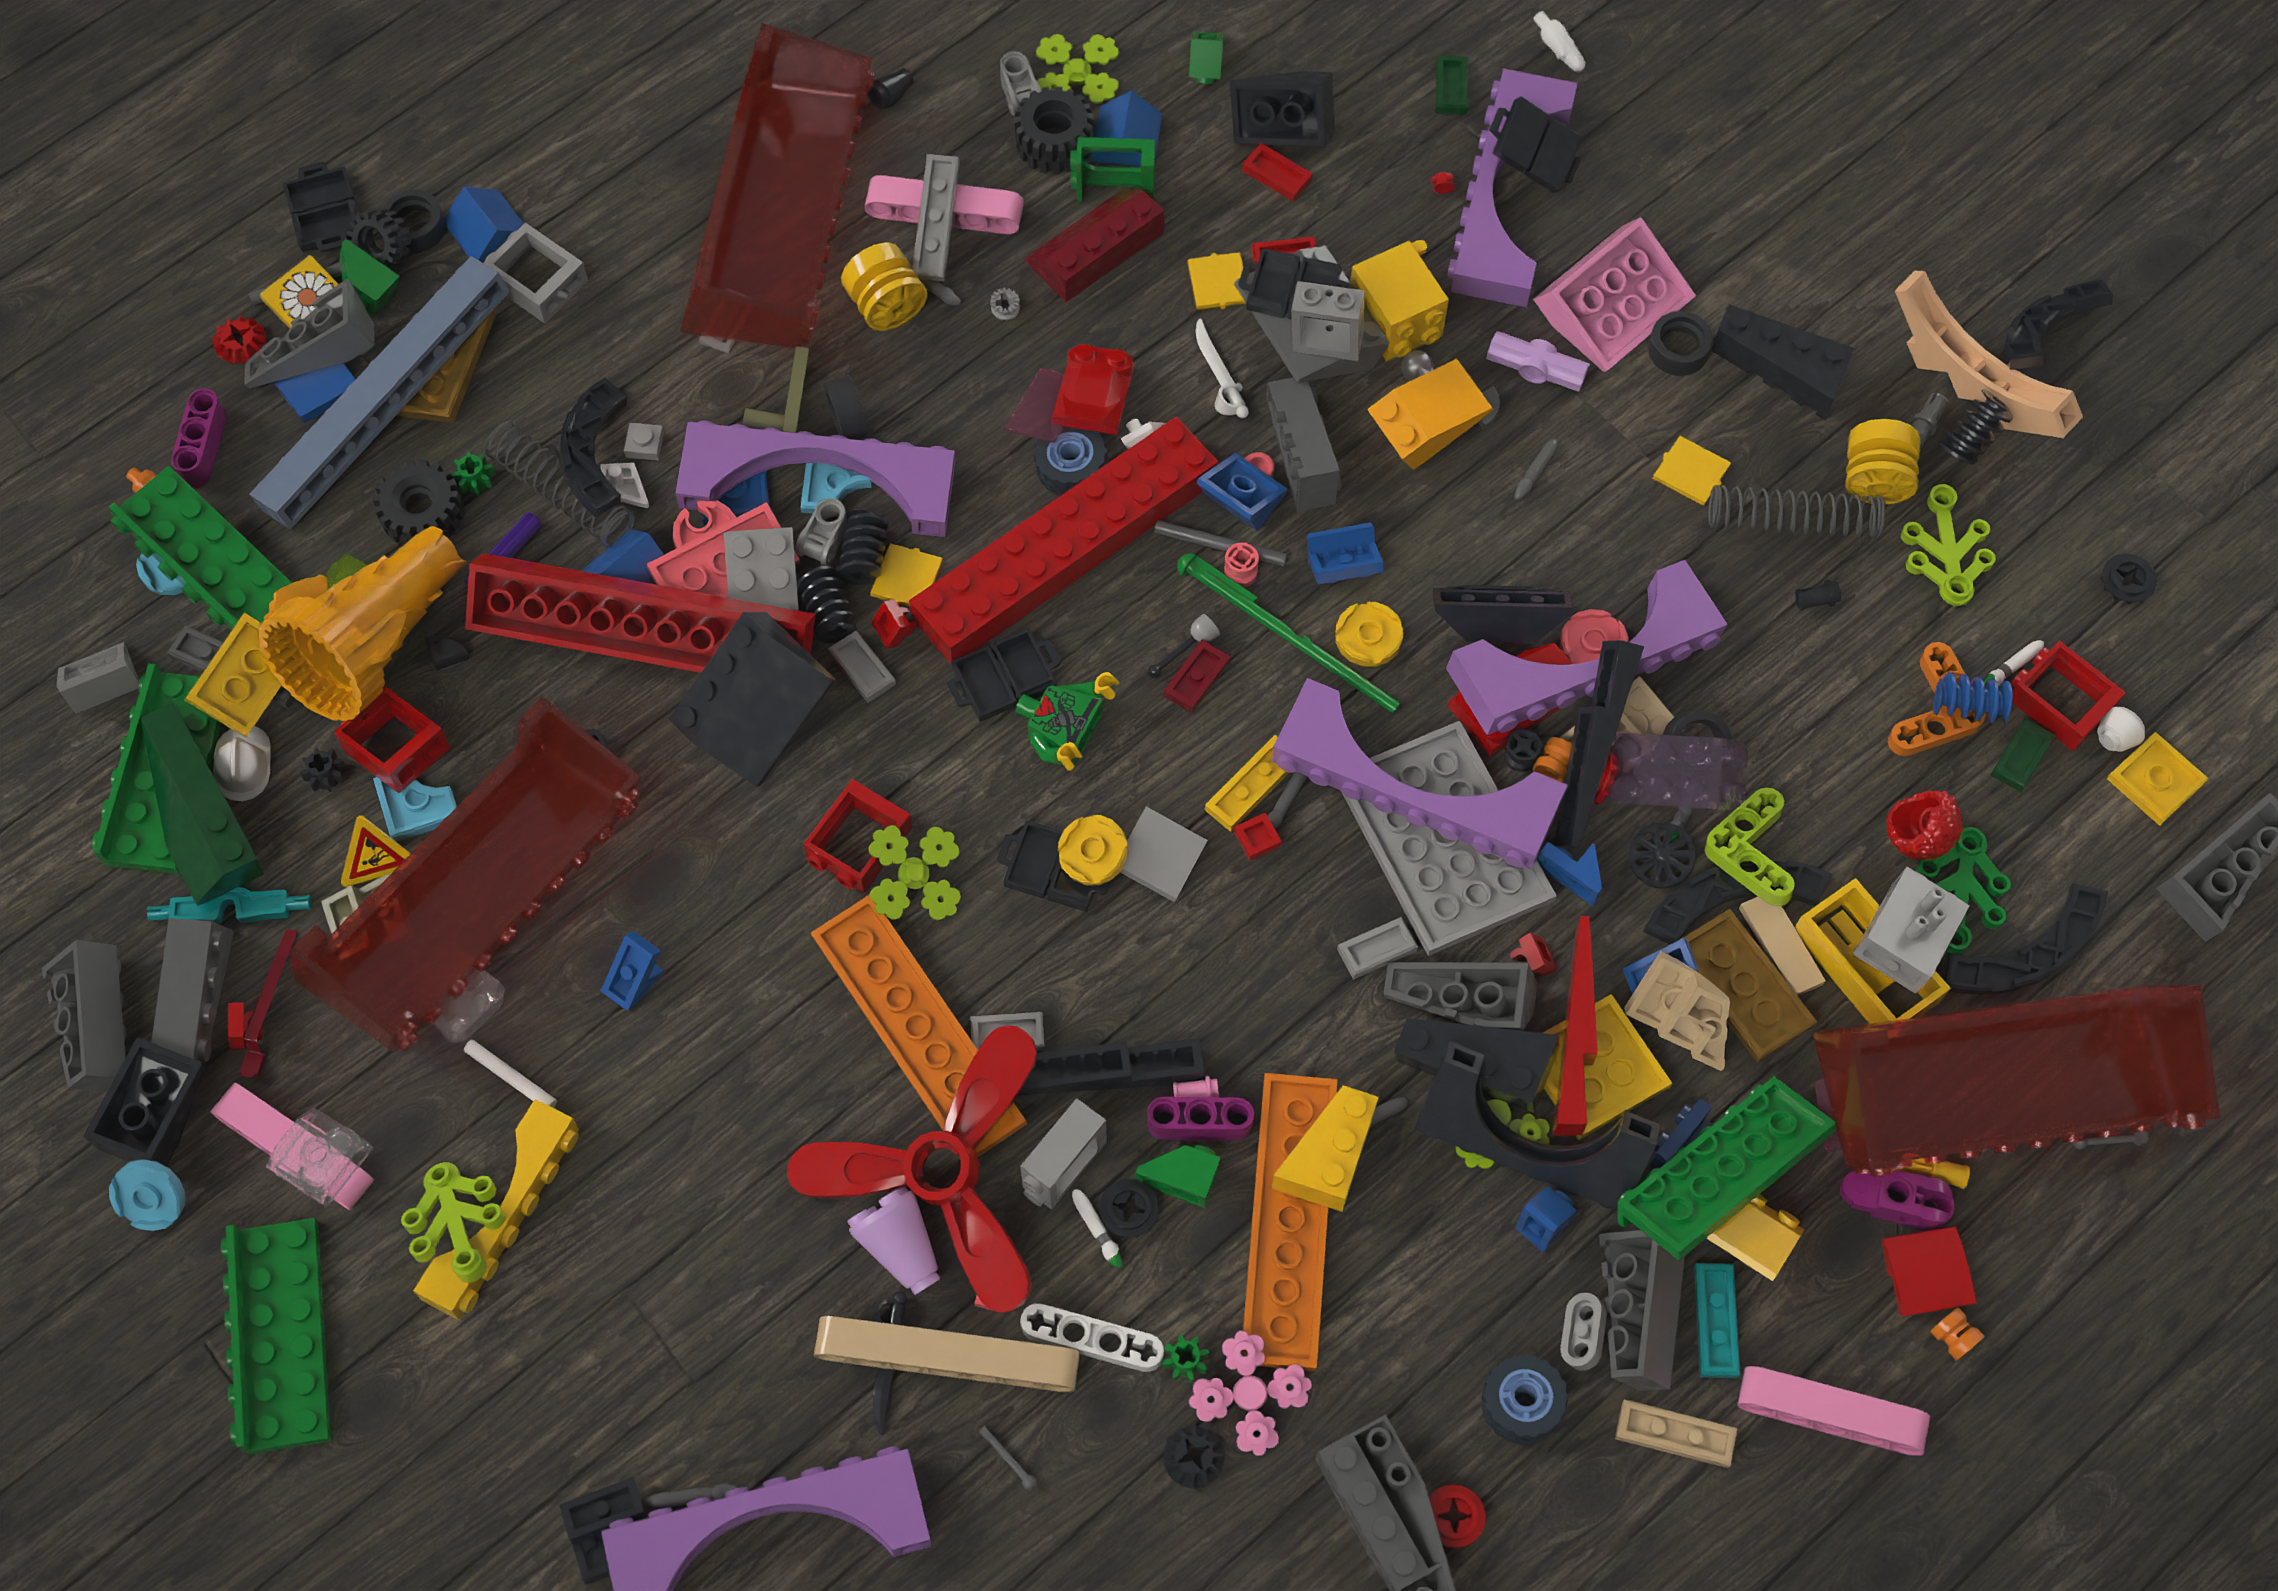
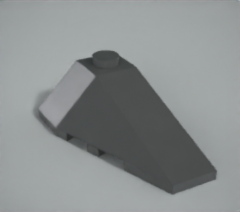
M1388 962L1384 996L1385 998L1467 1025L1522 1031L1534 1015L1537 981L1529 963Z

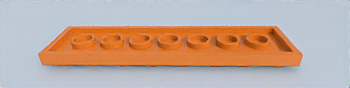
M869 894L812 931L811 935L943 1130L960 1081L978 1050L885 914L879 915L876 913V903L871 900ZM1014 1102L975 1149L978 1157L1027 1125L1025 1118Z
M1264 1073L1243 1331L1248 1334V1337L1258 1335L1264 1342L1261 1352L1264 1354L1265 1360L1263 1364L1256 1366L1287 1369L1290 1365L1295 1364L1299 1365L1304 1371L1316 1372L1328 1207L1272 1189L1273 1175L1337 1094L1338 1079ZM1245 1349L1241 1350V1356H1247L1248 1351Z

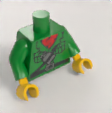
M1105 672L1100 674L1096 681L1061 685L1059 687L1048 686L1040 701L1025 694L1021 696L1015 713L1030 719L1027 725L1028 738L1042 762L1064 765L1069 771L1075 767L1079 758L1083 757L1082 752L1103 715V699L1100 697L1104 696L1109 700L1115 697L1116 693L1110 687L1118 685L1119 681L1111 673Z

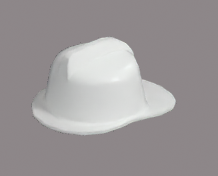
M254 726L245 738L230 729L218 740L214 751L213 777L224 797L232 801L243 802L255 798L267 786L270 776L271 745L269 737L263 730Z

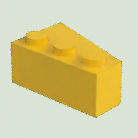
M1343 1085L1273 1175L1272 1189L1342 1212L1371 1126L1378 1097Z

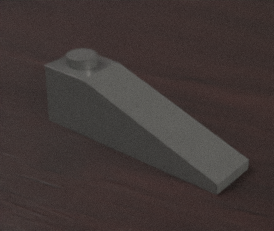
M347 279L321 295L313 302L317 308L304 319L297 316L291 322L292 327L282 339L274 337L245 363V386L250 389L346 363L359 355L369 352L375 346L374 324L352 283Z

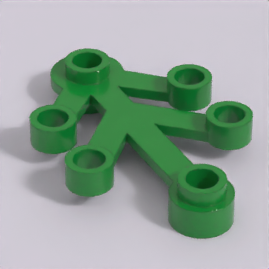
M1966 827L1963 828L1960 840L1956 842L1954 848H1951L1947 854L1936 860H1921L1916 868V872L1933 881L1941 868L1959 859L1957 872L1936 885L1951 893L1954 891V895L1966 904H1968L1970 895L1983 912V924L1989 929H1998L2006 920V912L2002 907L1993 902L1973 876V866L1975 864L1988 879L1986 888L1993 897H2003L2010 889L2011 882L2006 875L1999 872L1985 854L1987 841L1984 834L1977 828ZM1963 842L1972 844L1973 850L1966 848ZM1923 866H1930L1934 873H1926ZM1998 881L2002 883L2004 889H1997L1993 882ZM1966 913L1953 936L1959 941V945L1956 946L1949 943L1946 949L1948 953L1960 954L1967 949L1972 941L1971 931L1965 926ZM1989 913L1996 914L1999 917V921L1991 920Z

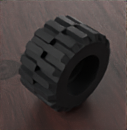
M1055 86V90H1049V87H1044L1042 92L1038 93L1035 90L1030 93V98L1024 97L1020 101V107L1016 108L1014 118L1015 143L1017 152H1020L1021 160L1023 162L1028 161L1030 168L1034 170L1038 167L1040 172L1045 174L1047 171H1053V174H1060L1061 170H1065L1066 173L1072 171L1070 169L1071 150H1077L1078 137L1094 138L1092 108L1089 103L1085 104V98L1082 95L1075 96V91L1071 89L1062 91V87ZM1051 127H1059L1066 130L1057 134L1043 132V130ZM1091 153L1087 154L1084 158L1088 159Z

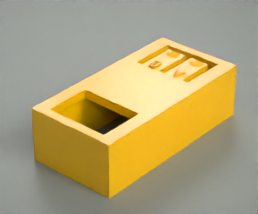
M1855 878L1801 916L1794 928L1809 953L1883 1040L1887 1042L1938 1005L1951 988L1934 971L1931 978L1918 991L1923 1000L1896 1019L1877 996L1878 993L1895 981L1853 955L1864 935L1844 910L1834 915L1829 921L1848 942V946L1827 921L1819 927L1816 925L1817 922L1842 905L1863 931L1867 930L1879 905Z

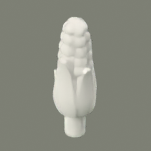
M1543 11L1536 14L1534 21L1541 28L1543 42L1555 52L1558 59L1561 58L1573 71H1582L1585 67V61L1575 46V41L1571 39L1565 27L1557 20H1550Z

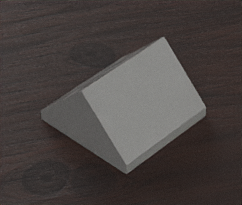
M123 642L58 668L57 688L73 711L79 713L138 689L139 678L127 647Z

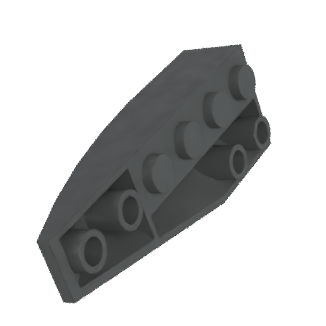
M1384 1415L1318 1451L1315 1460L1389 1591H1455L1425 1483L1387 1416Z

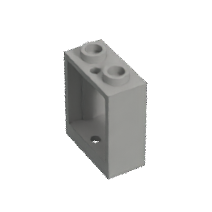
M524 223L517 231L512 232L507 241L496 252L489 254L484 264L499 272L510 291L506 297L543 323H546L588 282L582 261L527 223ZM531 247L561 267L536 293L505 273Z
M1297 281L1291 310L1293 352L1358 361L1364 334V290ZM1331 292L1333 295L1328 297L1326 293Z
M1076 1098L1021 1164L1022 1185L1025 1189L1024 1195L1035 1205L1041 1206L1045 1204L1052 1210L1107 1143L1106 1120Z

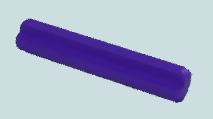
M530 512L525 513L488 554L513 558L541 527L540 520ZM469 575L464 580L467 588Z

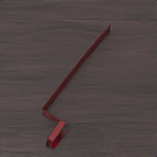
M285 930L244 1037L249 1052H246L239 1071L240 1076L253 1078L254 1075L257 1078L260 1076L266 1057L260 1050L257 1038L297 936V930Z

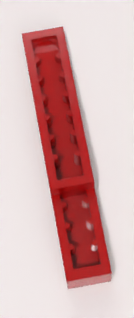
M1580 916L1575 931L1553 1135L1582 1136L1587 1126L1584 1066H1593L1598 1054L1590 916Z

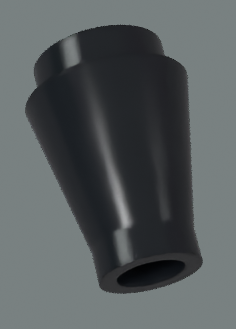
M901 68L894 73L874 79L867 88L868 98L879 109L884 107L890 108L901 94L913 84V77L907 69Z

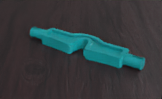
M237 887L198 907L192 896L171 898L170 905L148 906L147 918L149 921L168 920L169 918L212 921L220 925L223 921L225 908L228 905L235 904L237 920L246 924L268 919L288 918L289 911L311 910L312 898L310 894L289 896L286 890L251 892L245 888Z

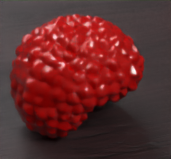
M1928 790L1914 794L1912 797L1898 801L1887 814L1888 818L1885 821L1887 823L1888 838L1891 839V844L1908 858H1913L1914 860H1936L1947 854L1951 848L1955 847L1956 842L1960 840L1963 832L1962 811L1958 808L1955 796L1949 795L1947 791Z

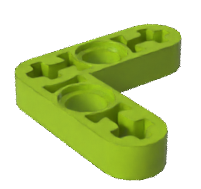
M1766 787L1753 793L1709 833L1705 845V853L1712 862L1763 901L1773 906H1782L1788 903L1792 897L1795 884L1793 878L1789 873L1750 845L1779 819L1783 810L1784 798L1782 794L1773 788ZM1768 803L1773 804V807H1772V806H1766V807L1761 811V815L1758 814V812H1759V810H1760V807H1761V804H1763V805H1767ZM1747 820L1752 823L1754 829L1742 831L1738 829L1735 822ZM1728 836L1731 837L1728 848L1722 846L1720 849L1716 847V844L1723 845L1728 840ZM1751 861L1758 866L1759 870L1752 873L1746 872L1740 867V863ZM1780 885L1783 887V890L1780 888L1775 891L1771 889V886L1778 887Z

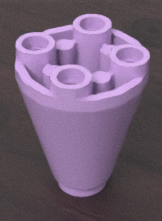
M904 1186L879 1200L882 1208L877 1210L873 1206L868 1210L865 1209L847 1222L851 1226L849 1229L851 1235L906 1289L910 1287L914 1295L940 1280L936 1273L938 1266L916 1196L912 1190L908 1191Z

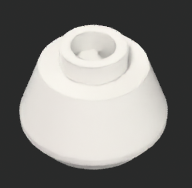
M2112 707L2101 719L2097 730L2100 743L2110 751H2125L2141 744L2145 738V727L2141 719L2134 712L2124 707Z

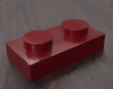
M1201 640L1163 690V696L1192 714L1229 665L1230 656Z

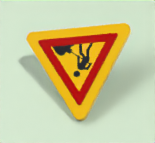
M358 816L355 821L341 884L348 887L385 876L388 873L393 874L418 865V859L367 818Z

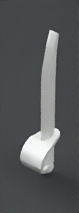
M1199 319L1196 325L1197 342L1221 385L1215 401V409L1224 415L1236 414L1240 418H1245L1249 410L1239 393L1243 387L1241 383H1234L1214 348L1202 319Z

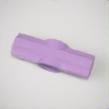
M1499 331L1495 333L1486 358L1519 370L1521 377L1529 382L1543 383L1547 380L1578 392L1582 387L1589 368V363L1558 353L1555 346L1550 342L1541 339L1527 342Z

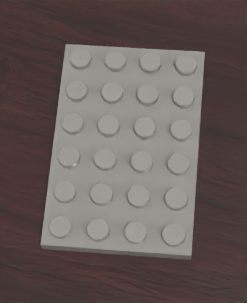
M1460 721L1369 758L1376 766L1396 780L1425 792L1446 796H1476L1498 791ZM1343 794L1428 956L1555 902L1557 896L1537 859L1532 870L1526 867H1514L1508 864L1504 858L1495 854L1480 853L1471 844L1459 839H1447L1435 829L1428 826L1419 827L1413 825L1404 816L1394 812H1382L1368 801L1351 799Z

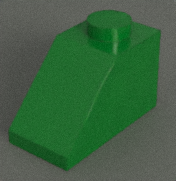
M1193 32L1189 77L1196 78V83L1213 84L1214 79L1221 78L1224 33Z
M345 239L342 242L339 259L343 282L348 279L352 283L370 317L374 318L397 294L400 276Z
M1185 1145L1138 1166L1135 1180L1145 1183L1154 1191L1205 1208L1220 1169L1221 1157L1215 1156L1216 1153L1205 1146L1196 1145L1193 1148Z

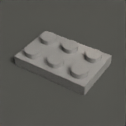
M792 527L724 532L728 597L799 611Z

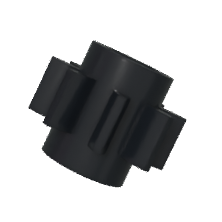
M315 748L308 758H302L307 769L302 770L300 775L304 781H309V785L314 792L319 788L332 792V788L339 782L344 783L345 780L340 771L347 767L342 758L337 759L334 749L331 748L328 752Z

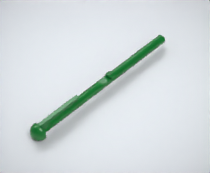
M1187 553L1180 557L1177 563V570L1182 577L1187 576L1189 573L1392 714L1398 710L1401 705L1399 701L1311 642L1308 636L1304 635L1302 639L1296 635L1284 622L1257 605L1255 601L1258 600V597L1202 560L1196 554Z

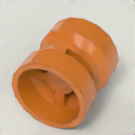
M1558 737L1549 738L1544 747L1545 754L1536 760L1533 771L1564 783L1572 744Z
M1959 1307L1930 1331L1937 1340L1944 1341L1948 1345V1352L1956 1361L1985 1337L1978 1328H1973L1966 1322V1315Z

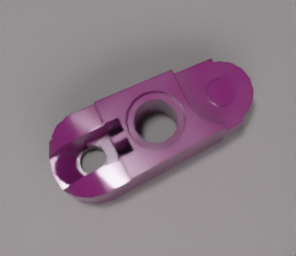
M1871 1167L1869 1170L1858 1168L1856 1171L1850 1172L1840 1185V1194L1843 1200L1851 1205L1850 1208L1870 1212V1216L1922 1230L1942 1228L1952 1217L1954 1211L1952 1190L1947 1183L1937 1178L1926 1177V1175ZM1887 1190L1898 1192L1902 1197V1203L1892 1201L1888 1196ZM1930 1202L1934 1208L1924 1207V1203Z

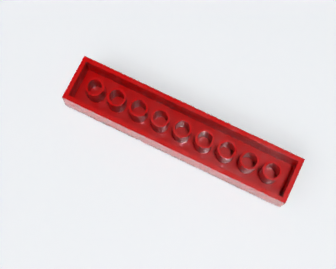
M1177 417L1173 418L911 598L909 604L912 620L918 624L917 626L950 664L952 660L976 651L1154 527L1158 520H1164L1201 494L1203 491L1197 484L1198 478L1217 466V459Z
M483 553L469 564L465 629L701 673L743 612H767L810 655L815 614Z

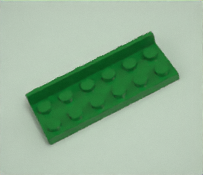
M169 465L120 507L114 502L108 506L113 516L110 520L111 524L123 536L129 533L136 540L134 542L135 547L146 558L153 556L160 563L157 566L159 570L170 581L176 578L184 586L181 589L183 593L194 604L200 601L208 608L205 613L218 627L224 624L232 631L244 612L260 623H263L265 615L269 613V603L274 600V593L292 583Z
M149 663L146 673L140 677V694L137 704L133 705L130 710V727L127 736H124L121 741L119 765L112 772L111 792L109 798L103 802L101 810L103 819L99 831L95 832L92 839L93 852L103 865L180 874L166 847L140 717L174 703L206 764L210 768L222 723L185 700L200 678L199 676L161 672L157 664Z
M1772 1077L1764 1085H1757L1750 1092L1748 1098L1738 1106H1731L1725 1112L1723 1118L1712 1127H1705L1687 1147L1679 1148L1671 1160L1660 1169H1653L1647 1175L1645 1181L1634 1190L1629 1189L1623 1193L1618 1201V1223L1622 1227H1626L1632 1222L1679 1261L1835 1132L1836 1122L1776 1077Z
M315 1218L242 1230H239L235 1225L226 1226V1238L221 1240V1250L224 1260L228 1261V1274L223 1275V1288L225 1295L229 1296L230 1310L225 1311L224 1318L226 1330L228 1333H231L232 1346L226 1350L228 1368L233 1370V1384L228 1386L229 1403L235 1410V1422L230 1423L231 1442L246 1455L330 1442L331 1426L318 1221Z

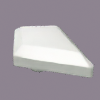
M1133 419L1126 424L1130 433L1122 437L1121 440L1129 449L1166 423L1148 422L1141 426L1138 419Z
M634 463L601 464V471L621 494V502L649 508V502Z

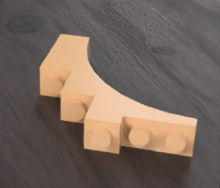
M1914 271L1895 290L1913 334L1907 341V345L1917 368L1948 372L1958 398L1977 399L1985 402L1986 398L1982 393V389L1989 391L2008 407L2013 420L2010 423L2003 421L2001 423L2004 429L2064 438L2083 418L2072 390L2050 386L2027 377L2015 369L2010 370L2006 364L1986 351L1967 334L1948 312L1936 294L1925 271Z

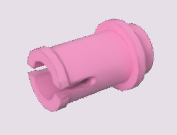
M1206 1076V1080L1173 1082L1174 1097H1219L1217 1079H1210L1209 1076Z

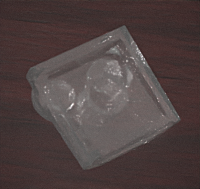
M456 948L453 954L409 995H406L404 1000L435 1026L448 1041L461 1042L468 1039L501 1007L505 989L498 980Z
M312 1108L298 1117L278 1142L272 1152L267 1168L327 1208L369 1155L373 1147L351 1128L344 1127L316 1108Z

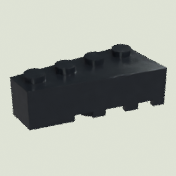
M1730 304L1724 314L1712 347V352L1747 373L1752 371L1762 377L1764 384L1771 388L1776 386L1790 394L1792 401L1801 406L1806 404L1816 410V415L1825 421L1854 350L1853 347Z

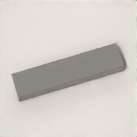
M927 154L912 270L918 275L919 279L945 281L960 165L959 157Z

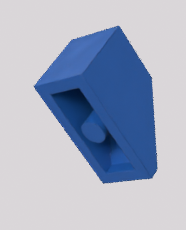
M1547 1186L1525 1205L1515 1229L1544 1253L1571 1223L1577 1210L1573 1208V1202L1567 1195L1559 1190L1554 1192Z

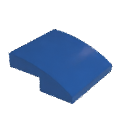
M341 363L275 381L274 384L289 406L294 409L305 424L330 408L346 391L348 386L355 381V378L346 366Z

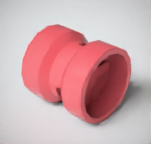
M1236 543L1230 546L1225 554L1224 575L1243 588L1251 586L1258 574L1259 554L1257 550L1247 543Z

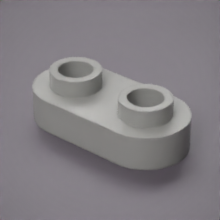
M1590 1293L1577 1294L1569 1301L1566 1307L1561 1341V1355L1563 1359L1574 1369L1581 1371L1593 1368L1601 1358L1607 1318L1605 1305ZM1589 1311H1593L1592 1318L1585 1321V1315ZM1588 1347V1353L1584 1357H1580L1581 1350Z

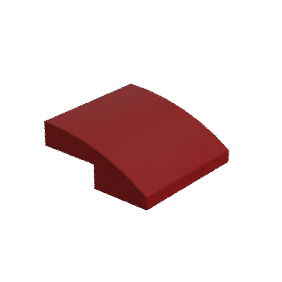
M1956 1226L1881 1239L1887 1274L1893 1278L1899 1315L1909 1316L1976 1304L1967 1259Z

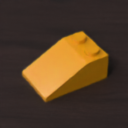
M1455 359L1393 389L1367 410L1402 460L1415 470L1494 409L1458 359Z

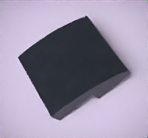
M634 1477L559 1505L568 1538L573 1545L581 1577L585 1585L610 1576L601 1531L610 1529L611 1523L621 1519L632 1518L633 1522L648 1519Z

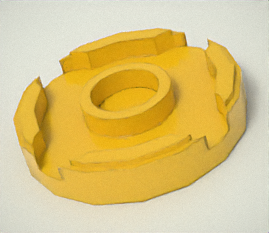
M1367 602V604L1361 605L1357 603L1350 606L1340 615L1336 624V644L1340 653L1350 662L1363 667H1377L1388 663L1398 654L1403 642V628L1398 615L1388 606L1378 602Z
M1102 815L1081 817L1074 820L1063 831L1058 842L1059 861L1062 869L1074 881L1084 885H1101L1111 881L1122 871L1128 859L1129 844L1123 830L1112 819Z

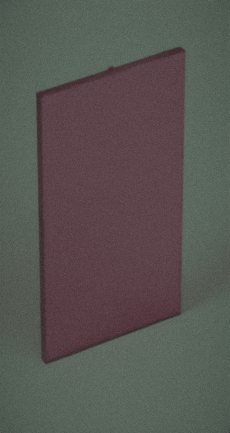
M1040 368L1006 424L1004 431L1055 443L1064 428L1063 425L1051 423L1064 373Z

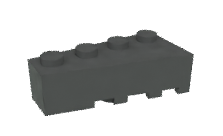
M1294 377L1267 382L1266 401L1296 511L1336 504L1337 491L1342 489L1339 475L1340 470L1326 433L1323 415H1320L1317 407L1318 398L1315 387H1310L1308 381L1297 383Z
M2269 793L2254 803L2156 888L2205 942L2225 929L2229 923V918L2245 898V893L2253 881L2258 878L2265 862L2277 848L2278 800Z
M168 919L151 1043L200 1061L204 1064V1067L211 1055L212 1046L210 1040L234 930L212 921Z

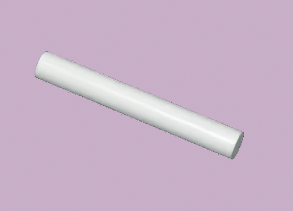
M472 1039L465 1045L464 1052L532 1101L537 1099L552 1108L555 1107L557 1100L476 1041Z

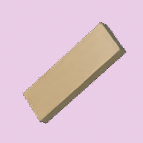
M1755 897L1740 905L1739 910L1764 953L1797 996L1824 985L1826 980L1782 906L1770 905L1759 897Z
M1624 1399L1615 1439L1729 1468L1731 1466L1737 1428Z

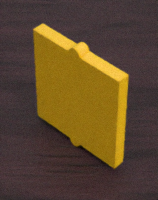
M1240 252L1224 255L1212 253L1208 257L1188 259L1197 310L1214 307L1225 309L1229 305L1246 303L1234 285L1235 281L1240 278L1243 270Z
M1679 436L1669 453L1663 454V462L1655 472L1653 479L1704 506L1710 497L1712 487L1714 485H1721L1720 480L1731 462Z
M890 543L880 567L882 570L881 576L876 578L870 592L871 596L887 601L895 599L898 606L901 604L910 607L909 600L935 583L943 558L920 552L919 548L909 549Z

